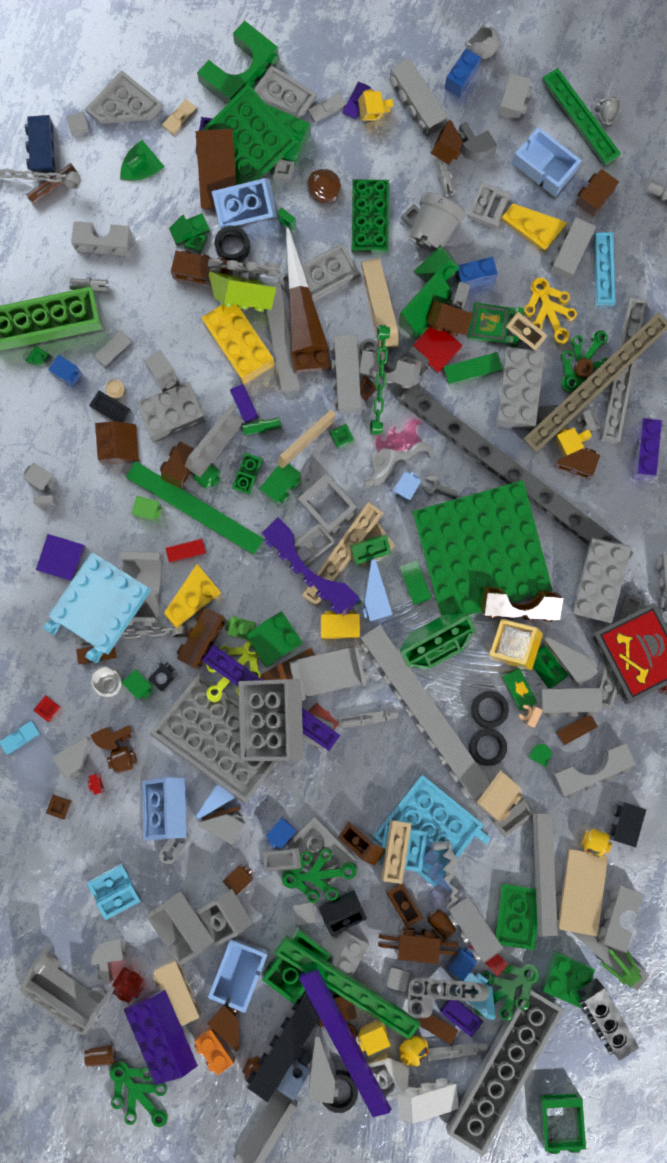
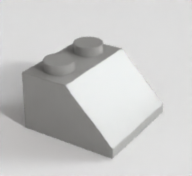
M346 929L333 936L328 931L321 945L331 954L327 961L352 977L369 942Z

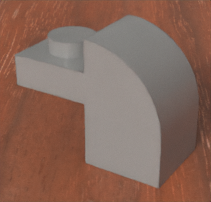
M124 937L108 939L93 952L91 965L99 964L100 967H97L98 979H101L102 984L110 983L113 980L111 962L123 960L126 957Z

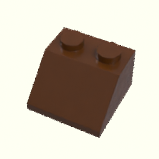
M116 421L95 423L97 457L101 465L139 462L136 424Z

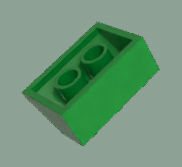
M268 105L299 141L282 158L283 160L294 161L296 165L311 135L310 123Z
M438 271L400 312L398 325L414 339L418 335L422 336L428 329L427 325L429 323L426 321L433 300L450 305L453 301L451 299L453 292Z
M299 926L290 935V938L326 961L330 958L331 954ZM275 955L261 974L262 981L293 1004L297 1002L305 991L299 979L300 975L304 972Z

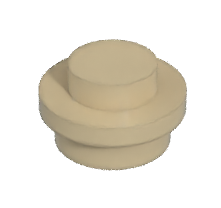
M113 379L106 384L105 390L111 398H119L123 395L125 388L120 380Z

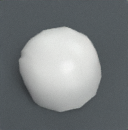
M105 666L95 670L91 676V685L98 695L112 697L120 691L122 678L116 670Z

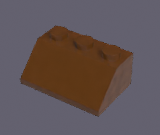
M207 608L204 611H199L195 619L197 621L195 627L189 629L185 645L181 644L176 653L178 654L177 659L197 670H200L204 663L202 661L203 657L210 647L214 645L227 622L224 616Z

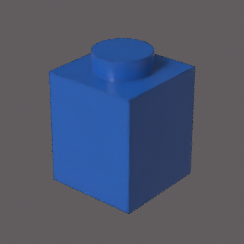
M61 355L56 357L48 369L54 377L70 387L80 378L81 371L79 368Z
M281 817L266 835L269 838L267 842L273 848L279 847L281 849L297 829Z
M459 946L457 949L458 955L452 956L445 966L447 970L464 981L476 965L477 960L470 949L467 947L462 949Z

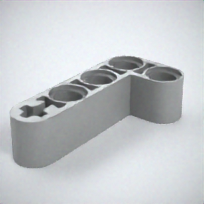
M414 978L409 983L408 1012L413 1018H428L432 1014L433 998L482 1002L488 998L489 989L487 985L481 982ZM421 983H422V985H423V991H422V992H420V990H419V985H420ZM439 984L441 985L442 989L440 994L437 991V987ZM457 986L460 987V994H459V995L456 994V987H457ZM470 989L478 990V994H470ZM420 1004H421V1006H422V1012H421V1013H419V1011H418V1007H419Z

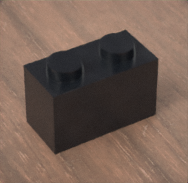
M619 801V805L616 804L613 816H615L614 822L610 824L608 829L609 839L636 848L647 809Z
M354 890L318 907L331 936L367 919Z

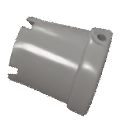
M424 192L419 202L420 209L409 234V239L422 248H430L429 251L434 252L440 246L444 248L456 226L462 223L466 212L459 205L443 196Z

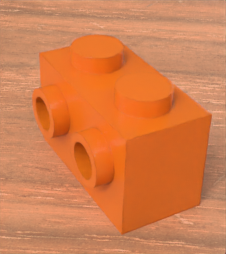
M208 1027L196 1036L194 1047L199 1055H204L207 1060L206 1065L211 1072H215L218 1076L234 1064L236 1057L226 1042L211 1027Z

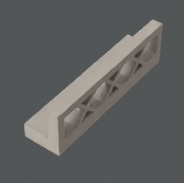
M231 404L188 456L185 467L197 476L201 477L244 423L243 420L234 414L235 405Z

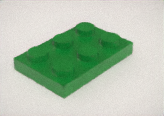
M501 883L495 937L502 946L534 950L537 932L536 888Z

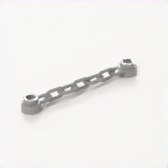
M13 169L0 170V177L2 178L15 177L25 180H46L47 182L60 181L72 189L79 188L81 181L80 175L73 171L67 175H61L59 173L46 174L36 171H15ZM27 173L33 174V177H28ZM49 175L56 176V179H50Z
M183 623L177 629L164 626H152L148 630L128 628L125 629L120 637L132 639L147 634L151 637L164 636L166 633H172L173 637H186L187 627ZM152 629H161L162 633L153 634L154 631ZM127 631H135L136 635L127 636ZM76 635L77 645L90 644L80 636Z

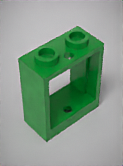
M579 1093L539 1095L542 1146L545 1152L558 1154L560 1151L568 1150L571 1153H579L581 1150H585L584 1111L581 1095ZM575 1107L577 1138L549 1139L547 1109Z

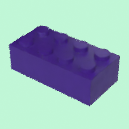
M166 990L138 999L123 1009L155 1085L182 1078L198 1066Z

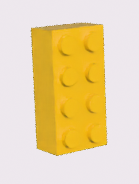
M233 304L232 307L220 305L201 317L204 327L242 384L248 383L275 366L273 357L237 305Z

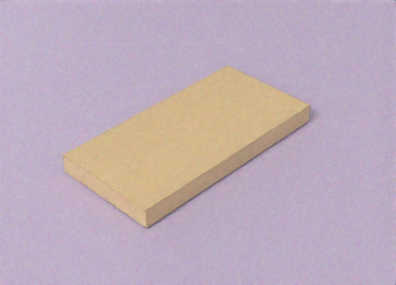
M568 849L557 927L559 930L598 937L608 856L603 855L601 858H598L583 851Z

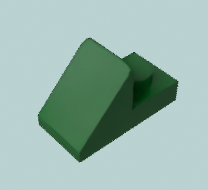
M203 213L188 219L183 214L169 228L176 246L186 242L188 239L210 232Z

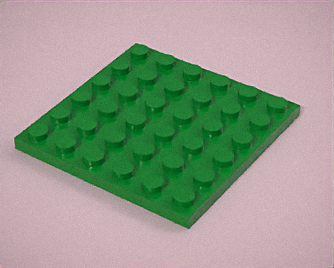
M524 480L412 511L440 616L460 613L471 615L482 612L480 606L483 587L502 588L507 594L508 600L512 603L535 597L539 591H553Z

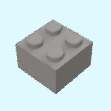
M232 889L195 911L204 927L211 933V937L215 941L212 943L214 947L236 937L253 924Z

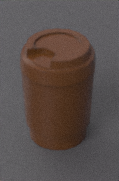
M436 907L435 911L430 912L426 917L428 923L445 940L451 937L457 930L449 917L439 907Z
M113 1045L93 1047L84 1051L86 1067L112 1065L115 1063L116 1051Z

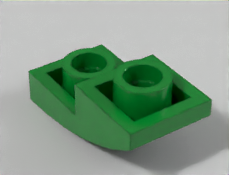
M245 452L232 489L250 495L263 458Z
M418 560L401 566L400 570L413 604L416 605L431 599L432 597Z

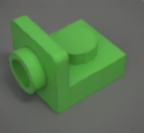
M232 615L231 620H227L225 630L228 631L227 634L229 636L247 640L245 635L255 628L256 622Z

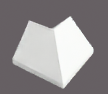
M388 1051L367 1061L387 1101L398 1099L397 1094L405 1092V1089L408 1087L409 1066L391 1059Z

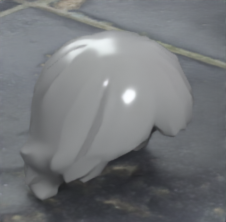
M482 25L477 33L465 43V47L481 58L487 59L492 57L498 50L500 38L494 28Z

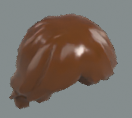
M318 169L310 174L306 182L307 191L315 200L325 203L334 202L337 199L341 183L337 174L332 170Z

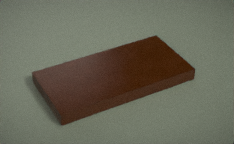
M233 129L195 131L201 209L215 208L212 191L237 185Z

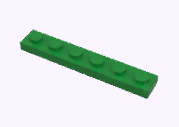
M556 68L542 78V82L602 164L606 166L620 157V151L561 71Z

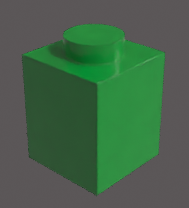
M136 669L122 682L138 700L142 698L147 699L153 692L151 689L154 685Z

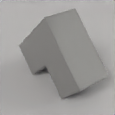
M459 282L451 304L453 307L463 310L471 285Z

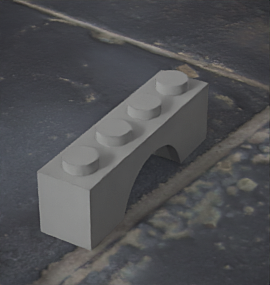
M621 743L604 751L603 764L594 773L582 774L574 767L568 766L553 773L552 776L561 796L571 798L578 795V790L592 789L597 786L596 782L601 780L607 782L614 779V774L620 772L622 775L632 771L631 767L635 766L636 763L627 744Z

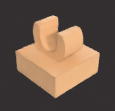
M523 705L522 707L527 709L528 713L525 716L518 714V717L525 720V724L535 728L543 710L533 705L531 707Z

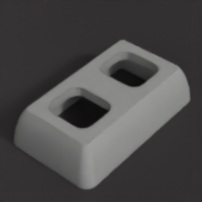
M317 524L297 540L295 546L297 551L305 546L311 553L306 560L301 559L305 566H307L333 545L335 541L320 524ZM317 534L321 535L325 540V544L320 548H316L311 542V539Z

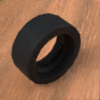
M227 226L217 233L214 245L218 257L225 258L228 261H238L239 263L247 258L250 252V241L247 233L242 228ZM229 236H238L243 241V248L236 254H227L222 250V241Z
M485 691L477 695L472 702L471 714L475 722L480 726L486 728L498 727L508 717V702L498 692ZM486 698L497 700L501 706V714L494 721L484 720L479 714V704Z
M482 729L471 738L469 752L477 763L484 766H494L505 758L507 742L500 732L493 729ZM484 736H492L499 743V752L492 759L482 758L478 754L477 743Z
M335 1070V1076L349 1084L351 1088L350 1097L343 1103H322L328 1110L334 1113H344L355 1105L358 1098V1089L349 1072Z

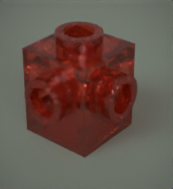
M123 967L112 984L115 988L112 994L117 996L119 1000L130 1004L133 998L137 999L143 990L141 984L144 978L140 977L138 973Z

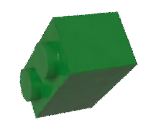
M289 463L284 468L278 465L259 490L277 506L280 503L284 504L290 495L288 493L292 488L296 489L302 482L300 480L301 473Z

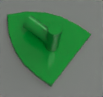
M141 140L126 154L121 166L120 179L130 181L146 179L158 173L165 166L146 143Z

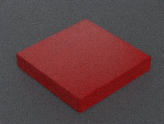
M431 325L414 343L413 347L429 360L428 366L438 374L462 349L463 345L451 334H448L444 328L443 331L433 329Z

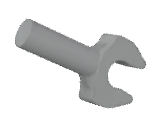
M437 476L426 477L427 481L434 484L432 488L423 485L422 489L426 494L431 496L434 492H440L456 498L458 491L440 485Z

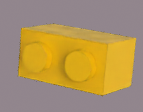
M325 611V614H321V639H360V614H355V611H349L343 616L342 614L337 615L334 611Z
M375 1020L359 1027L358 1043L362 1052L366 1050L368 1056L391 1046L389 1035L384 1023Z

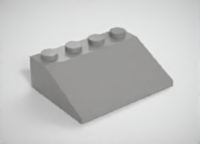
M301 679L239 681L241 761H293L304 759Z

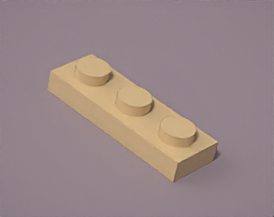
M390 820L381 875L382 881L402 884L411 823Z

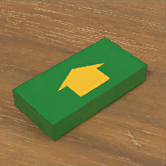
M520 668L502 676L519 711L525 709L522 707L523 705L532 706L538 703Z

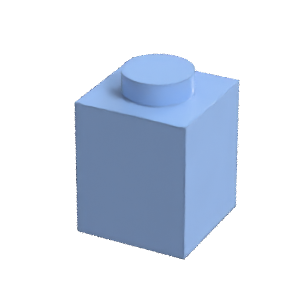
M404 472L393 491V495L409 504L421 484L419 476L413 472Z

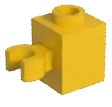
M366 90L358 99L361 121H378L384 112H390V108L394 107L392 99L382 101L381 91Z
M564 428L557 433L558 435L554 441L562 457H565L580 449H584L582 442L589 440L592 435L589 430L577 434L575 428L569 430Z

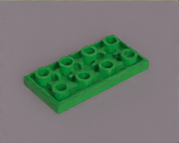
M352 179L351 252H388L389 180Z

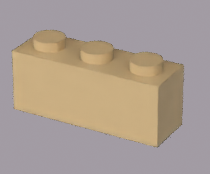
M174 959L156 967L152 975L156 986H160L161 991L166 990L180 1025L183 1026L200 1018L202 1013L182 966H179Z

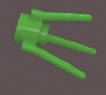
M609 949V953L623 969L621 972L622 976L606 963H600L606 970L618 978L623 985L627 984L629 987H632L642 978L639 974L641 971L636 966L629 950L625 954L631 966L626 967L612 949Z

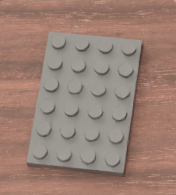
M198 674L152 730L150 735L246 805L278 761H241L239 702L223 691L222 698L218 702L209 701L206 692L214 684ZM217 690L211 691V695L216 696L218 694Z

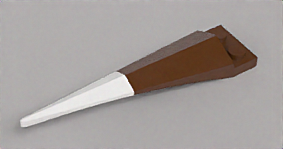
M287 227L290 356L294 373L330 370L332 366L328 352L329 347L290 230Z

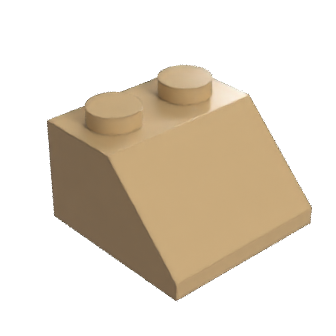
M499 771L477 801L480 810L500 823L501 820L505 821L510 815L511 811L509 809L513 804L517 805L523 796L521 795L522 790L506 774Z

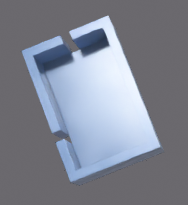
M537 127L527 142L525 141L515 153L512 164L540 185L542 182V187L556 197L578 171L582 160L541 128Z
M236 937L230 939L208 998L225 1004L227 997H230L231 1000L228 1006L245 1013L269 950Z

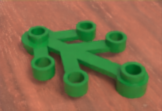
M603 330L594 332L591 336L592 344L584 356H582L581 345L583 344L582 336L576 335L572 337L570 343L573 346L575 363L584 358L591 360L599 346L607 342V333ZM599 335H602L603 341L599 339ZM575 338L579 340V344L575 343ZM566 350L560 355L565 376L561 379V387L564 391L571 393L588 377L579 378L574 371L572 372L570 361L573 359V353L570 350ZM565 353L569 355L568 360L565 358ZM608 358L592 362L594 370L598 369ZM569 380H572V386L569 385Z
M324 848L321 850L319 858L310 871L300 873L304 866L313 859L312 852L306 850L300 856L302 868L285 870L281 880L285 887L290 889L297 888L307 895V900L311 903L317 902L320 894L317 890L309 888L302 881L312 882L326 893V897L329 900L333 901L337 899L339 891L336 887H331L322 879L342 876L345 879H353L357 874L358 868L355 863L346 862L342 868L320 870L324 863L332 857V851L329 848ZM323 852H328L329 857L325 858ZM303 855H309L310 860H305ZM350 869L352 874H346L345 870ZM288 876H292L294 882H290ZM334 891L336 896L332 897L329 892ZM314 893L317 896V898L312 899L310 897V894Z
M508 964L501 974L511 973L519 976L513 981L493 976L489 972L482 973L484 977L490 976L487 982L488 985L493 984L503 987L493 994L494 1004L506 997L505 1006L499 1012L502 1020L510 1021L513 1018L512 1010L517 988L522 985L521 996L516 999L515 1004L521 1010L528 1009L531 987L540 978L539 969L535 965L526 964L519 968ZM528 971H531V976L527 978ZM522 1000L525 1001V1005L523 1007L520 1006V1002ZM474 1008V1011L477 1015L483 1016L479 1011H477ZM508 1011V1017L505 1018L504 1012Z
M123 1061L115 1062L109 1070V1075L115 1082L114 1097L111 1100L112 1108L120 1109L124 1104V1098L122 1097L124 1084L129 1089L127 1113L124 1117L125 1123L133 1125L136 1122L137 1099L152 1116L151 1121L156 1127L164 1126L168 1120V1112L163 1108L157 1109L143 1092L164 1096L167 1092V1085L165 1083L159 1085L135 1083L130 1077H142L145 1081L152 1079L151 1076L146 1077L144 1075V1071H149L148 1067L129 1068ZM117 1069L122 1070L123 1074L121 1076L116 1074ZM163 1086L164 1092H159L157 1087ZM119 1099L121 1101V1104L116 1105L114 1103V1100ZM130 1114L133 1115L134 1120H128L127 1116ZM161 1116L163 1118V1121L158 1122L156 1120V1117Z

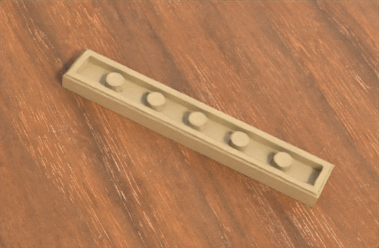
M367 502L316 575L335 582L352 559L349 545L364 541L384 512ZM307 586L302 593L303 597L316 606L322 601L316 594L318 590L314 586L311 588Z

